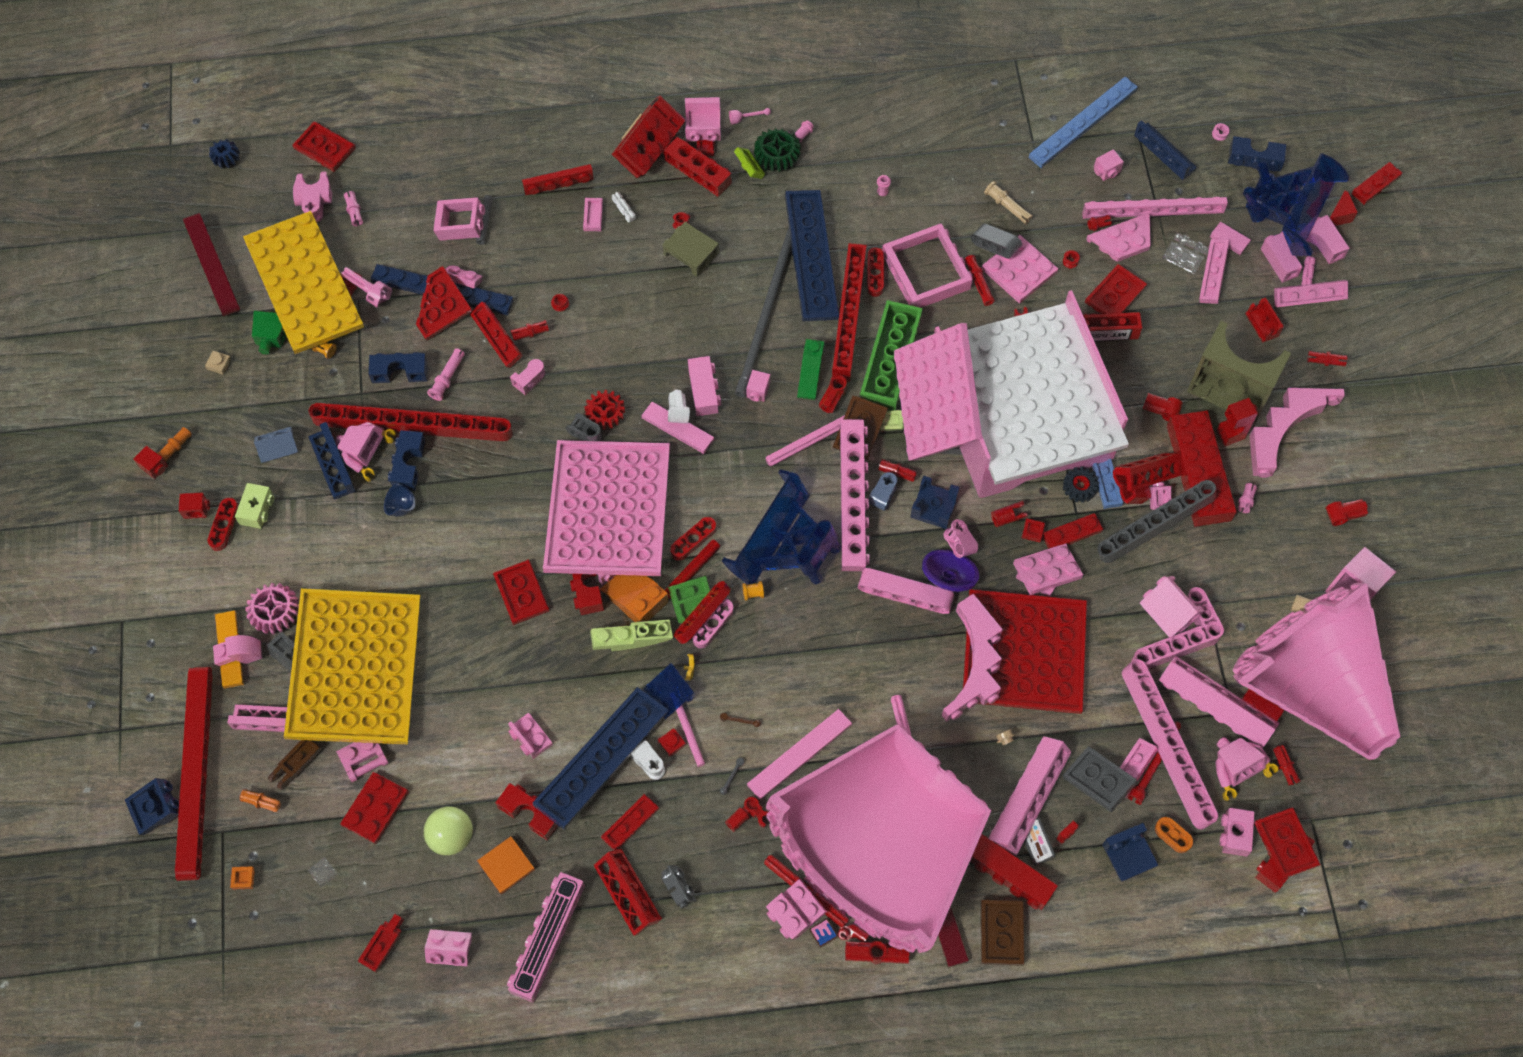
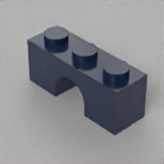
M1233 136L1229 148L1228 164L1280 172L1285 162L1286 144L1268 142L1265 151L1258 152L1251 147V139Z
M378 353L376 355H369L368 375L371 382L390 383L391 375L396 370H405L408 382H427L428 361L425 353Z
M400 430V435L396 437L395 441L396 453L392 455V471L390 470L388 473V481L392 486L398 483L410 491H416L419 473L416 466H410L406 463L410 458L423 457L426 443L423 432Z

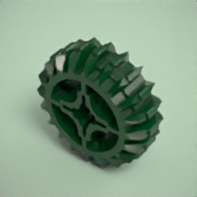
M776 127L773 131L768 129L767 133L763 131L754 144L756 161H759L760 166L764 165L765 170L771 168L772 172L774 169L780 172L781 169L786 171L788 167L792 168L794 163L797 164L801 154L799 139L796 138L795 133L791 134L790 130L785 132L783 127L781 130H777Z

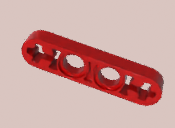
M724 581L718 582L674 633V637L681 644L688 642L728 596L731 588Z

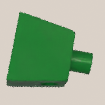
M254 310L252 338L255 344L259 346L258 351L261 354L267 355L271 347H282L287 336L277 313Z

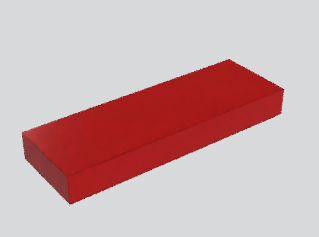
M644 794L601 836V839L613 851L620 849L659 810V807Z

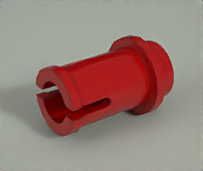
M1107 214L1097 218L1091 217L1087 221L1089 230L1096 231L1098 228L1110 226L1112 221H1105L1111 219L1110 215Z

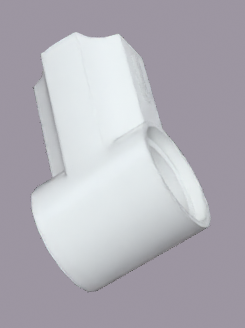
M674 390L669 393L668 422L688 424L690 410L689 407H686L685 394L681 390Z

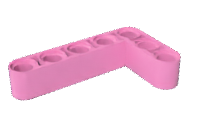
M1195 587L1189 591L1187 597L1195 606L1200 605L1203 608L1204 612L1202 614L1207 615V619L1200 615L1194 621L1196 628L1138 649L1132 661L1142 657L1146 660L1147 668L1151 669L1172 661L1175 656L1180 658L1218 643L1224 633V628L1205 591ZM1191 597H1196L1199 601H1194ZM1209 631H1214L1217 636L1211 635ZM1191 637L1197 638L1199 642H1194ZM1173 644L1180 645L1182 649L1175 648ZM1156 651H1161L1164 656H1159Z

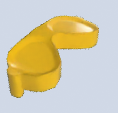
M687 654L689 666H684V670H688L684 680L691 681L695 660L694 654Z

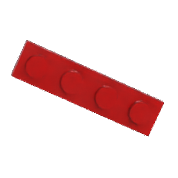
M591 164L523 179L522 183L526 196L547 190L551 191L560 187H569L573 184L586 183L594 180Z
M481 302L469 314L505 366L511 368L522 357V354L485 302Z

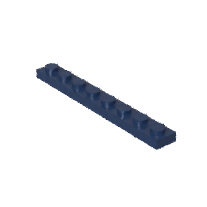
M376 264L370 278L372 283L381 281L389 287L421 295L425 293L427 276L379 264ZM455 283L470 307L476 308L481 302H485L492 312L508 316L514 301L512 296Z

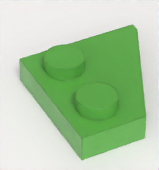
M706 576L668 587L678 623H683L709 593L710 589Z

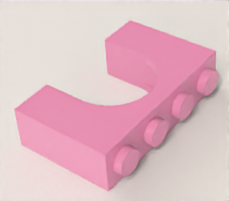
M1328 215L1321 218L1316 217L1311 222L1301 223L1290 230L1285 229L1275 236L1270 235L1265 238L1261 247L1263 254L1282 283L1298 277L1302 269V265L1291 249L1293 243L1306 241L1314 244L1319 248L1329 264L1345 258L1350 249Z

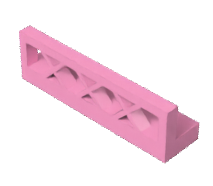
M235 705L233 716L229 715L228 724L232 729L284 732L286 718L277 717L282 713H286L287 707ZM240 710L249 711L251 716H239ZM262 712H269L271 715L270 718L257 716Z

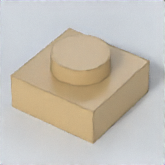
M213 351L205 367L207 370L224 375L231 358L228 355Z

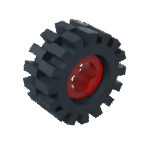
M1075 467L1073 471H1068L1063 481V491L1065 490L1064 494L1066 496L1069 495L1068 499L1072 500L1073 498L1075 499L1074 502L1078 503V500H1080L1081 503H1084L1085 500L1088 502L1095 496L1099 482H1097L1098 477H1094L1095 473L1093 471L1089 473V468L1084 471V467H1080L1079 470ZM1079 481L1083 482V488L1077 487Z

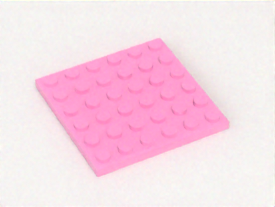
M967 323L957 324L894 350L908 460L915 461L981 440L982 433Z

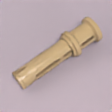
M995 181L991 182L985 189L984 194L991 196L996 204H1002L1025 225L1030 222L1029 218L1032 219L1033 215L1029 214L1008 196V192L999 188Z

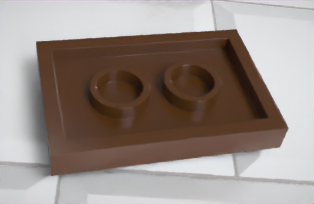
M852 395L843 420H864V426H867V438H864V444H868V455H864V460L868 461L888 408ZM840 429L833 445V449L839 451ZM851 438L849 440L853 444L859 442V440L856 438Z
M981 900V964L1023 966V901Z

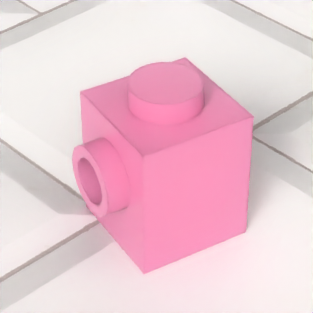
M1113 149L1096 158L1093 169L1096 175L1105 181L1108 178H1114L1121 172L1124 161Z

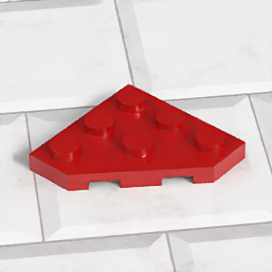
M443 266L427 276V285L420 305L421 310L416 321L418 329L427 341L473 311Z

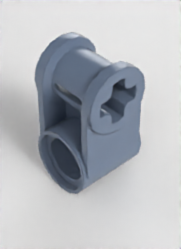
M888 472L881 476L868 498L870 505L883 511L887 509L897 488V478L893 473Z

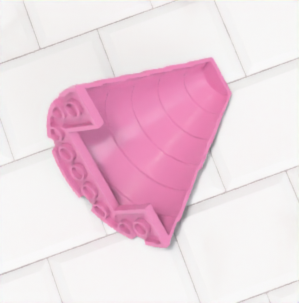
M1354 583L1350 586V590L1340 587L1305 604L1304 611L1291 612L1271 626L1255 640L1257 646L1247 648L1239 657L1233 668L1235 674L1233 677L1237 683L1301 718L1302 721L1323 731L1324 734L1345 744L1348 748L1368 760H1374L1381 755V751L1396 744L1397 739L1400 738V732L1394 710L1391 687L1388 682L1385 660L1382 658L1374 609L1371 607L1369 586L1367 583Z

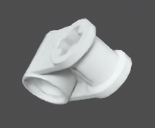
M644 740L631 753V758L651 779L659 780L665 774L663 761L656 754L652 746Z

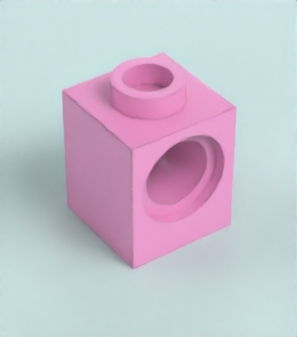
M752 370L746 388L747 398H750L752 401L765 402L770 385V374Z

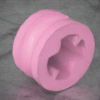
M1222 123L1215 125L1212 131L1213 138L1218 141L1225 140L1229 134L1228 126Z

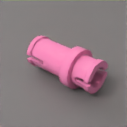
M1252 483L1245 484L1243 495L1239 498L1238 510L1242 511V513H1249L1250 508L1254 505L1253 499L1257 486L1254 485L1253 489H1251Z

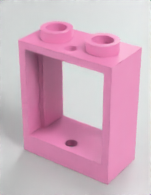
M478 197L437 201L433 231L440 241L479 238L481 230H483L482 218L485 215V207L481 204ZM472 211L470 224L448 226L450 212Z

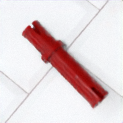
M975 255L965 257L964 261L973 276L984 306L992 305L995 300L984 279L983 270L979 267Z

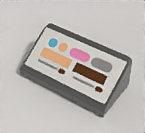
M1037 818L1024 841L1034 866L1053 860L1055 857L1041 820Z

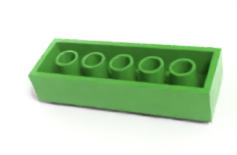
M889 300L886 301L861 388L860 398L888 408L887 411L896 410L900 390L894 350L915 342L923 308Z

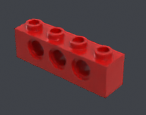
M676 137L664 149V159L666 162L717 197L732 184L731 172L727 168L721 167L714 159L708 158L702 151L690 146L686 140Z

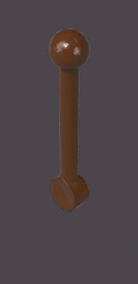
M726 713L720 715V719L723 722L731 720L751 724L755 727H760L761 725L759 720L752 721L731 717Z

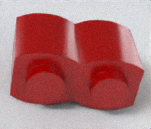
M1115 469L1113 470L1114 481L1120 487L1121 498L1126 504H1143L1151 498L1149 486L1127 491L1126 475H1116ZM1133 475L1135 484L1138 477L1136 475Z

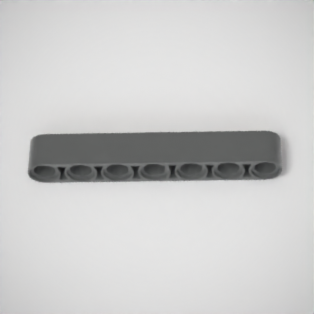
M1209 480L1202 481L1103 540L1098 545L1100 560L1104 563H1111L1209 505L1216 499L1215 484ZM1204 490L1212 491L1210 494L1202 493ZM1187 500L1195 501L1193 504L1186 503ZM1173 509L1178 510L1176 514H1170L1169 512ZM1156 519L1162 521L1160 524L1152 523ZM1139 529L1145 530L1143 534H1136V531ZM1123 539L1128 540L1126 544L1119 543ZM1106 549L1112 550L1110 554H1103L1102 552Z

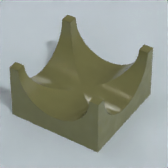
M1220 321L1201 357L1187 392L1225 410L1230 404L1250 398L1258 410V414L1253 422L1255 424L1291 353L1284 350L1278 358L1267 363L1245 361L1235 355L1229 348L1225 336L1228 324Z

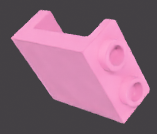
M720 97L685 98L686 141H721Z
M1164 576L1156 583L1158 586L1153 590L1147 591L1143 595L1144 599L1140 602L1142 607L1168 637L1182 633L1204 612L1200 605L1195 606L1174 582L1176 578L1174 576Z

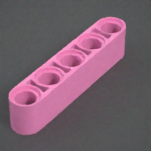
M870 568L862 570L858 589L862 592L941 614L950 613L955 596L952 591Z

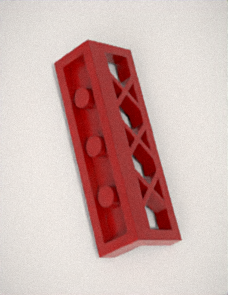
M1164 452L1115 467L1116 475H1126L1127 491L1137 490L1181 476L1179 453ZM1172 463H1173V470H1174L1173 473H1171V471L1169 470L1170 467H1171V465H1172ZM1159 468L1163 470L1160 476L1157 474ZM1147 471L1150 473L1148 480L1145 478ZM1133 475H1136L1138 477L1135 484Z
M622 849L609 851L594 864L596 871L633 936L641 933L646 927L657 924L662 920ZM605 862H607L610 867L609 874L606 873L604 868L602 867V865ZM614 880H617L620 884L619 891H616L614 888ZM624 897L628 898L630 902L629 909L624 905ZM634 915L638 916L642 923L638 928L634 923Z

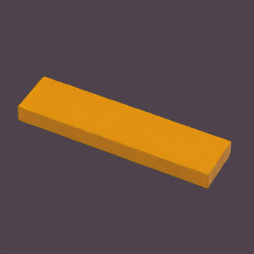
M235 610L215 614L218 644L225 642L227 637L239 635ZM233 661L220 666L222 687L224 689L244 685L241 662Z

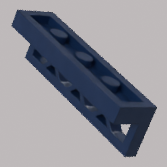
M1141 120L1137 124L1134 136L1182 180L1196 171L1197 167L1149 123L1145 124Z
M327 422L320 424L322 431L308 437L333 499L336 500L356 491ZM325 437L326 441L322 447L316 445L314 440ZM324 452L332 454L329 462L321 459ZM331 467L338 469L336 477L328 475ZM337 482L344 484L346 488L337 493L334 491Z

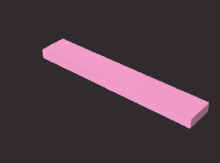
M838 709L748 782V788L759 800L763 799L852 726V723Z

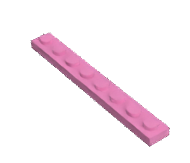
M1197 197L1194 199L1178 198L1168 200L1144 199L1141 201L1125 200L1115 202L1091 201L1084 204L1082 215L1083 219L1091 217L1097 218L1107 214L1111 218L1138 217L1147 213L1150 216L1217 214L1225 212L1228 202L1227 197Z

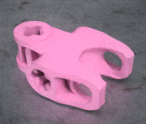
M321 172L319 181L312 185L305 183L303 174H297L293 186L295 206H302L304 213L311 211L316 223L323 219V204L332 203V191L327 172Z

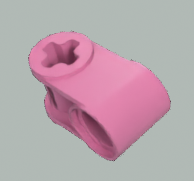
M956 519L952 522L951 527L944 531V538L956 557L962 558L977 553L978 543L973 538L965 522Z

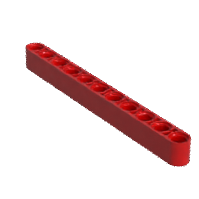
M315 403L309 408V415L316 426L327 422L329 427L348 429L350 426H358L370 422L382 427L385 431L393 429L395 433H400V430L423 432V435L492 441H508L513 436L511 424L505 418Z
M210 666L193 667L188 670L175 878L177 881L199 880L201 876L213 680Z

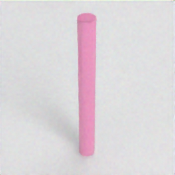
M673 692L670 694L697 767L705 765L678 692Z

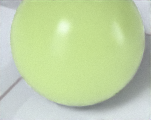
M442 807L435 810L427 818L424 825L426 844L432 851L440 855L459 853L469 844L473 834L471 819L464 811L456 807Z

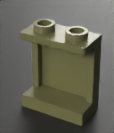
M684 222L675 229L674 234L664 241L663 254L666 257L669 254L689 266L692 274L698 277L719 254V243L687 222Z

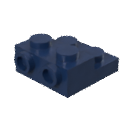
M155 778L125 799L139 835L147 834L158 825H166L179 815V801L173 797L171 793L173 786L168 780Z

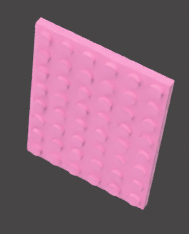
M557 440L543 564L544 573L661 576L670 443Z

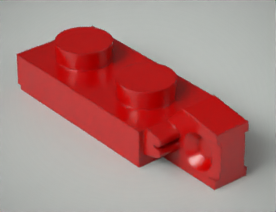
M394 914L389 923L385 921L383 925H380L358 959V962L377 973L400 937L399 935L402 931L399 928L404 919Z

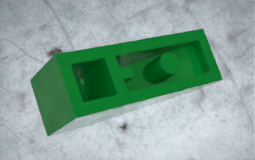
M806 339L797 398L816 399L824 353V341Z

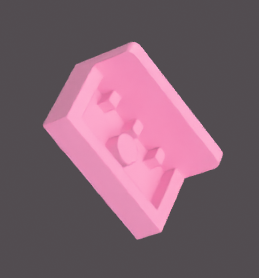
M430 929L425 945L426 962L467 966L472 933Z

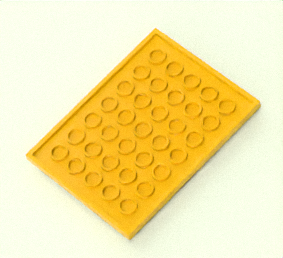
M301 588L284 739L408 745L420 595Z

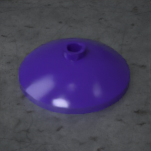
M935 550L929 552L922 562V570L928 580L937 587L947 591L962 592L970 590L977 584L979 579V571L975 564L967 557H956L953 551Z

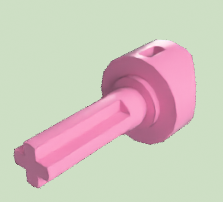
M347 267L341 273L344 278L367 293L366 301L376 308L379 303L390 299L392 289L383 282L377 281L375 284H372Z

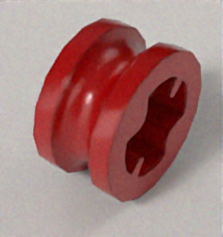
M1074 250L1065 252L1063 265L1069 269L1077 267L1080 260L1079 254ZM1072 257V260L1074 259V261L1071 262L1070 259L1068 260V258Z

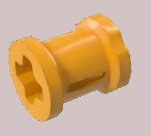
M325 342L313 347L312 351L320 352L327 359H330L335 354L337 348L336 344Z
M762 581L749 585L742 583L745 601L748 598L754 597L764 598Z

